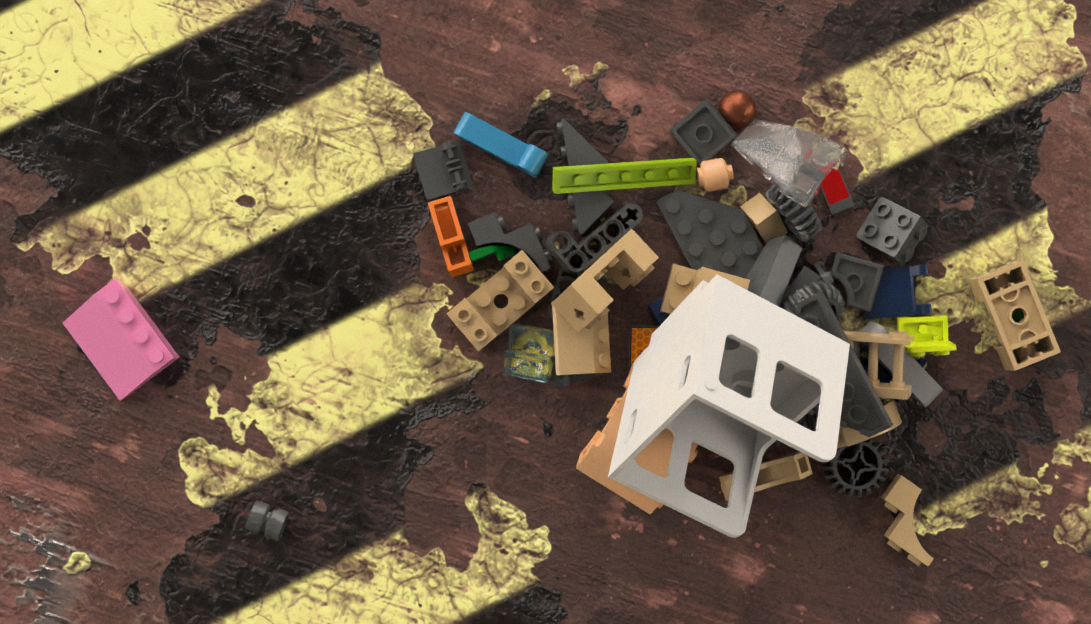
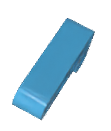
M464 112L453 132L459 138L535 178L538 177L548 158V153L532 144H526L467 112Z

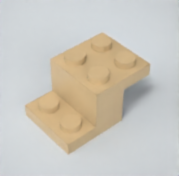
M672 264L660 312L670 315L703 280L709 283L717 274L748 290L750 280L705 267L695 270Z

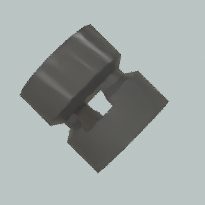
M256 500L248 517L245 530L256 534L264 532L265 537L278 542L285 529L289 511L278 507L272 510L270 504Z

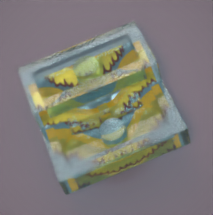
M516 323L509 326V349L504 351V375L548 383L555 358L554 330Z

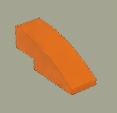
M448 196L428 202L450 277L453 278L474 271L452 197Z

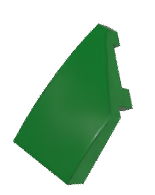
M489 246L468 252L472 262L494 253L499 262L518 254L516 248L511 246Z

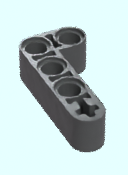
M627 204L620 207L579 243H576L567 232H555L546 239V248L565 272L570 274L581 272L642 220V210L636 204ZM631 211L632 215L630 216V220L624 221L623 223L619 221L624 219L628 215L627 212ZM608 225H612L615 228L616 233L614 237H610L607 234L606 228ZM556 236L564 241V246L561 250L557 249L554 245ZM590 240L595 241L597 244V251L595 253L588 249ZM572 255L576 256L579 260V266L576 269L569 262Z

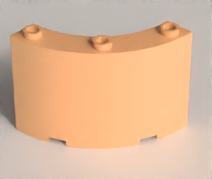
M633 363L623 385L626 388L623 397L616 399L606 416L609 421L602 432L597 430L593 438L580 453L576 469L651 515L657 507L660 509L664 504L608 477ZM665 428L635 457L636 463L640 467L665 478L674 440L673 433ZM696 443L691 444L689 463L697 456L698 450L696 448L698 444Z

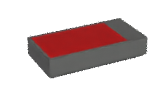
M837 161L812 170L830 215L854 206Z

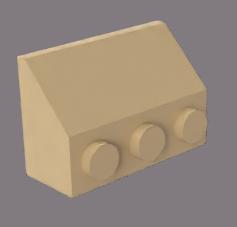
M552 305L556 375L611 372L608 313L591 329L588 330L585 326L578 333Z

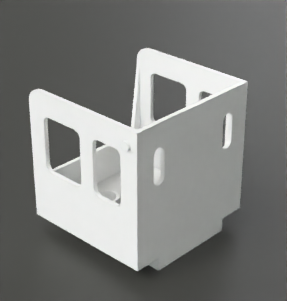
M718 274L709 283L703 280L652 333L649 346L634 361L608 477L729 537L736 538L741 536L746 530L762 457L770 445L778 440L820 462H829L835 457L850 344ZM819 403L816 431H811L797 423ZM666 428L673 433L674 440L667 475L663 478L640 467L636 463L635 457ZM692 443H696L733 463L734 472L727 508H723L686 489L684 480Z

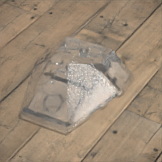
M754 119L731 145L751 165L756 163L764 171L763 176L767 180L772 178L780 186L779 191L783 195L805 208L817 195L826 176L832 169L838 170L848 157L846 148L827 137L796 127Z

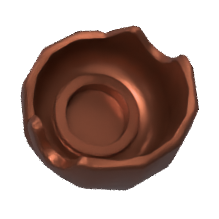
M732 90L723 95L719 102V113L733 129L748 127L756 117L755 102L744 91Z

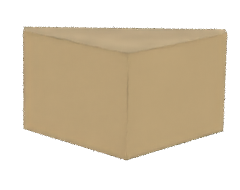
M758 193L740 206V209L745 212L748 220L766 244L769 239L783 236L788 232L777 210L761 193Z

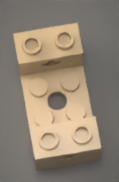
M631 229L551 304L578 333L585 326L589 330L610 311L607 306L614 300L597 281L607 273L622 290L630 284L635 287L655 268L652 264L659 257Z
M523 250L503 265L504 267L468 298H464L447 313L478 352L554 289L552 284ZM499 294H503L508 298V305L502 309L497 308L494 304V299Z
M1023 260L1011 262L968 280L977 303L985 302L1002 344L996 347L1005 370L1016 371L1061 352ZM1016 308L1021 309L1024 313V318L1019 323L1012 319V312Z

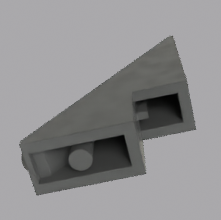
M564 118L561 119V122H556L558 136H563L565 146L560 147L562 161L567 160L568 166L609 163ZM604 191L575 192L568 195L570 209H575L576 218L572 219L573 232L579 233L582 236L614 201Z

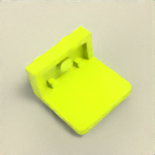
M947 315L897 317V331H905L907 336H914V342L911 345H904L905 351L910 353L911 356H925V352H935V355H949L950 351L957 350L956 344L948 340Z

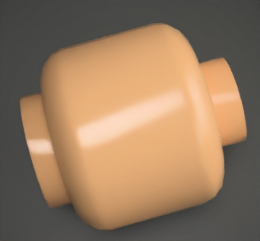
M723 158L702 161L700 168L696 169L699 186L704 187L707 192L727 189L729 180L734 179L732 165H727Z

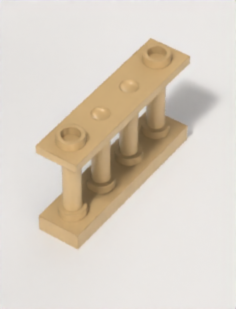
M844 331L853 350L854 341L869 342L868 378L878 397L908 400L911 396L912 385H905V381H903L904 345H911L914 342V336H907L905 331H893L892 334ZM879 343L894 344L893 379L890 383H882L878 379Z

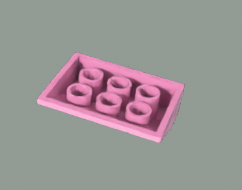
M114 279L104 286L63 322V325L120 401L180 358L122 279Z

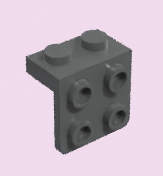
M881 197L874 205L856 236L860 241L887 254L896 264L903 267L906 261L908 262L913 257L915 247L919 241L925 238L929 226L920 215Z

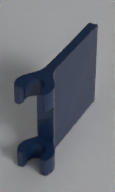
M927 265L883 269L871 312L864 311V319L932 313L931 304L916 305L913 276L927 275Z

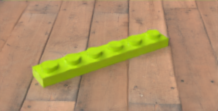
M694 158L553 167L552 191L555 194L695 184L697 160Z

